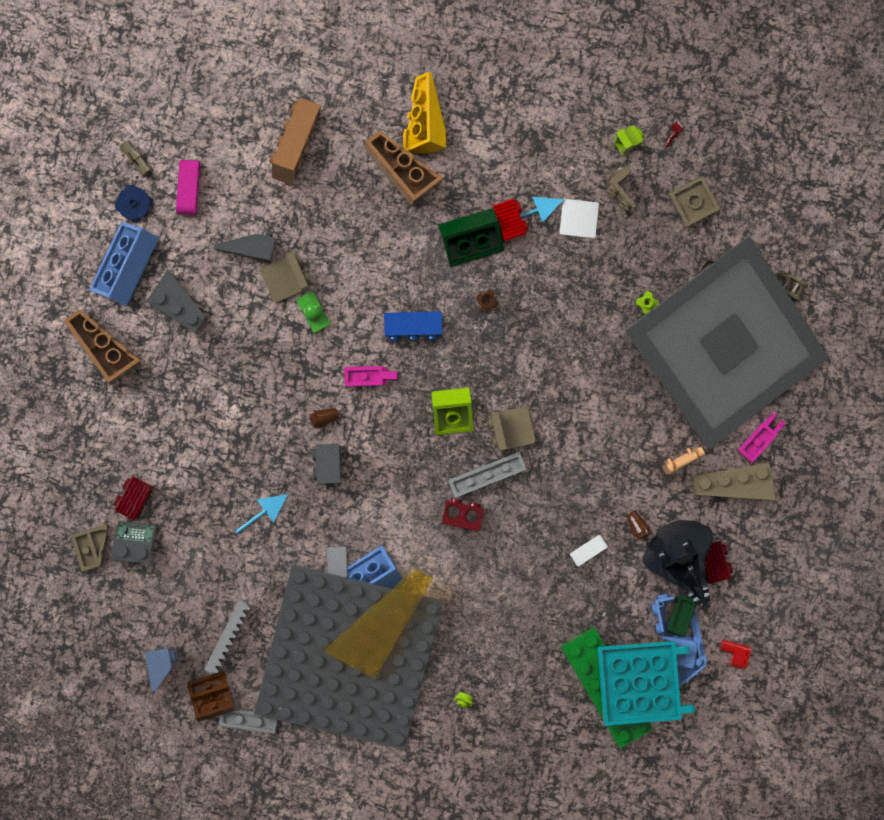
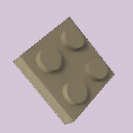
M703 176L668 194L686 228L720 210Z

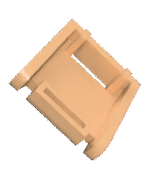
M702 447L692 451L688 448L686 449V454L673 461L670 458L667 459L668 463L662 466L666 475L705 456Z

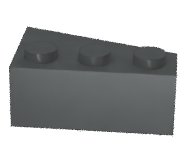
M167 270L147 302L198 335L207 318L173 274Z

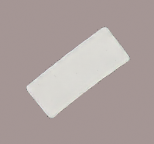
M598 535L570 553V556L576 565L580 566L605 550L608 546L601 535Z

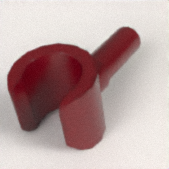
M679 121L670 127L673 133L664 145L666 147L683 131V126Z

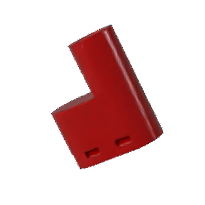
M723 639L720 651L732 654L730 666L746 669L751 647Z

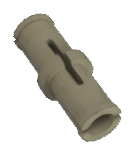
M130 140L120 145V149L128 157L129 163L136 167L142 177H146L152 172V169L143 159V155L140 152L138 153Z

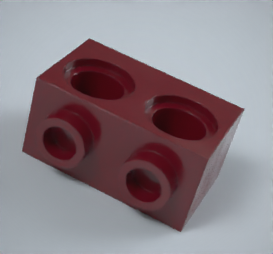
M454 498L446 501L441 524L474 531L480 530L484 511L483 508H480L481 504L469 502V505L461 504L462 500ZM450 507L458 508L459 515L456 518H451L448 515ZM469 511H475L478 514V519L475 522H470L467 519Z

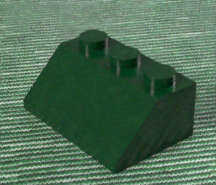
M493 208L438 224L450 267L505 251L498 220Z

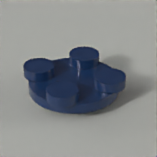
M129 185L119 193L115 209L124 218L134 223H139L142 217L149 211L153 200L143 189Z

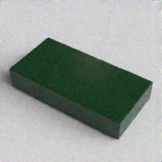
M679 594L666 632L685 638L696 607L693 599Z

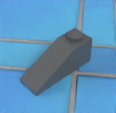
M262 232L261 235L253 234L215 244L214 249L219 252L272 263L276 239L272 237L273 234Z

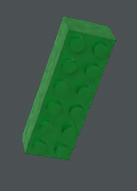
M591 627L560 645L603 720L597 647L605 646L595 627ZM650 722L606 726L620 749L653 730Z

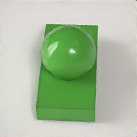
M313 291L296 299L314 334L331 325Z

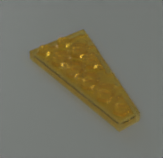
M415 567L390 592H387L380 601L358 618L333 643L328 645L324 652L375 679L433 577Z

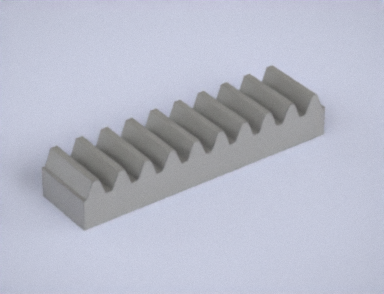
M520 452L452 478L448 482L454 497L457 498L527 469Z
M242 599L238 601L204 670L210 673L220 672L217 666L224 664L221 660L227 658L224 652L231 650L228 645L234 644L231 638H237L238 635L235 631L241 630L238 624H244L245 621L242 617H248L245 610L252 609L248 602Z

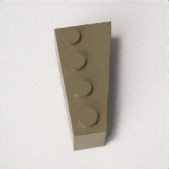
M769 462L690 476L693 494L696 496L776 501Z

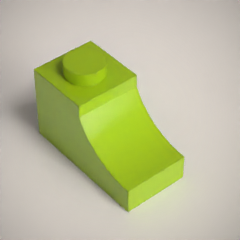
M635 125L616 132L613 141L622 156L643 144L644 135L640 128L636 129Z

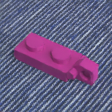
M383 366L344 367L345 387L388 385V380H398V372H388V367Z

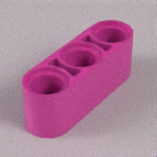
M180 160L176 214H197L200 161Z

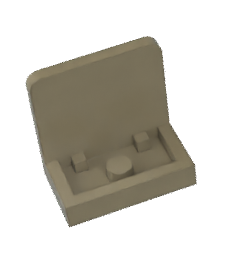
M620 166L612 173L611 179L606 185L608 188L606 191L611 198H616L620 202L619 207L625 213L632 214L637 209V206L619 186L629 177L632 171L628 166L623 169Z
M293 251L286 253L287 257L260 269L268 291L275 303L309 289L307 284L310 283L309 277L306 272L302 273L300 266L303 263L299 254L295 255Z
M524 406L490 414L491 418H488L489 427L494 429L495 436L492 437L494 448H498L499 452L535 443V435L527 407Z

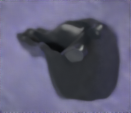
M674 521L663 527L650 541L643 555V562L652 573L683 588L696 604H701L702 606L709 604L710 592L705 579V562L713 542L714 533L710 527L697 521Z

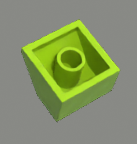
M469 388L431 392L436 435L474 431Z

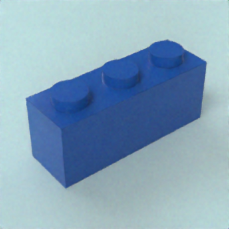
M442 311L384 313V336L389 338V341H399L400 337H408V340H419V337H427V340H438V336H442Z

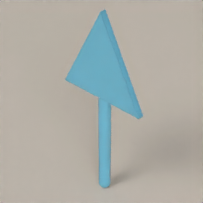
M532 197L536 209L523 213L520 216L524 218L538 212L542 222H544L564 199Z
M288 494L258 499L257 501L264 510L238 528L235 533H240L265 513L268 514L274 523Z

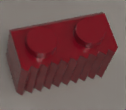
M134 476L131 479L127 478L123 485L125 490L122 496L118 495L113 504L116 506L114 511L133 521H137L155 487Z
M721 541L712 542L706 558L705 579L707 584L730 579V574L733 573L732 565L730 562L727 563L725 555H728L727 547Z

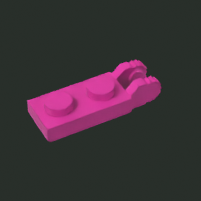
M775 412L765 422H762L737 450L750 463L755 461L786 424L782 420L776 425L774 430L768 426L776 418L777 414Z

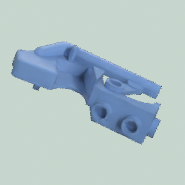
M668 593L658 595V599L654 600L655 604H652L653 615L658 616L659 623L655 624L657 635H662V639L675 641L676 647L689 646L690 654L676 655L679 687H681L705 668L706 656L696 608L690 621L693 637L685 636L683 638L666 632L669 621H666V608L669 602L674 600V596L670 597Z

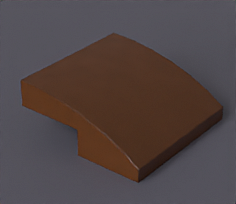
M224 671L187 682L197 722L235 711Z

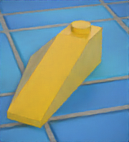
M426 72L415 78L411 101L413 102L412 110L407 114L409 119L408 128L404 129L403 149L411 154H433L446 148V129L432 73Z

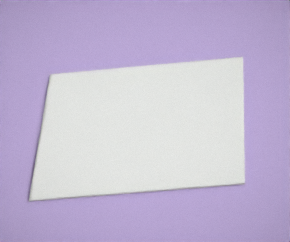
M564 199L559 234L595 238L599 203Z

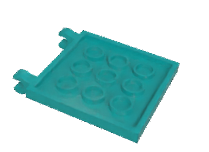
M675 641L597 647L603 726L682 720V714L695 713L694 705H681L676 655L690 654L689 646L676 647Z

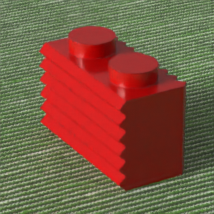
M513 198L492 205L504 243L526 236V231L529 229L526 220L521 219L520 213H522V208L519 202H515Z

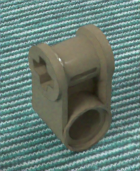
M786 272L776 273V277L780 276L783 279L784 283L782 286L791 300L800 302V297L804 289L808 287V284Z

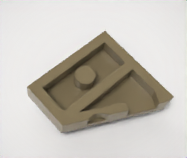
M107 524L71 535L81 572L101 566L108 530Z

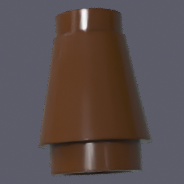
M336 408L316 410L309 414L314 429H320L339 419Z
M636 510L626 516L632 533L638 540L651 534V527Z

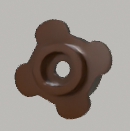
M488 290L484 294H478L476 297L483 312L498 306V301L495 300L492 290Z

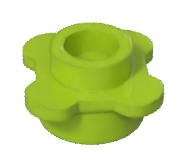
M649 291L645 292L643 297L636 300V305L640 306L644 314H647L659 304Z
M459 692L458 696L454 698L457 705L467 709L473 705V697L466 693Z

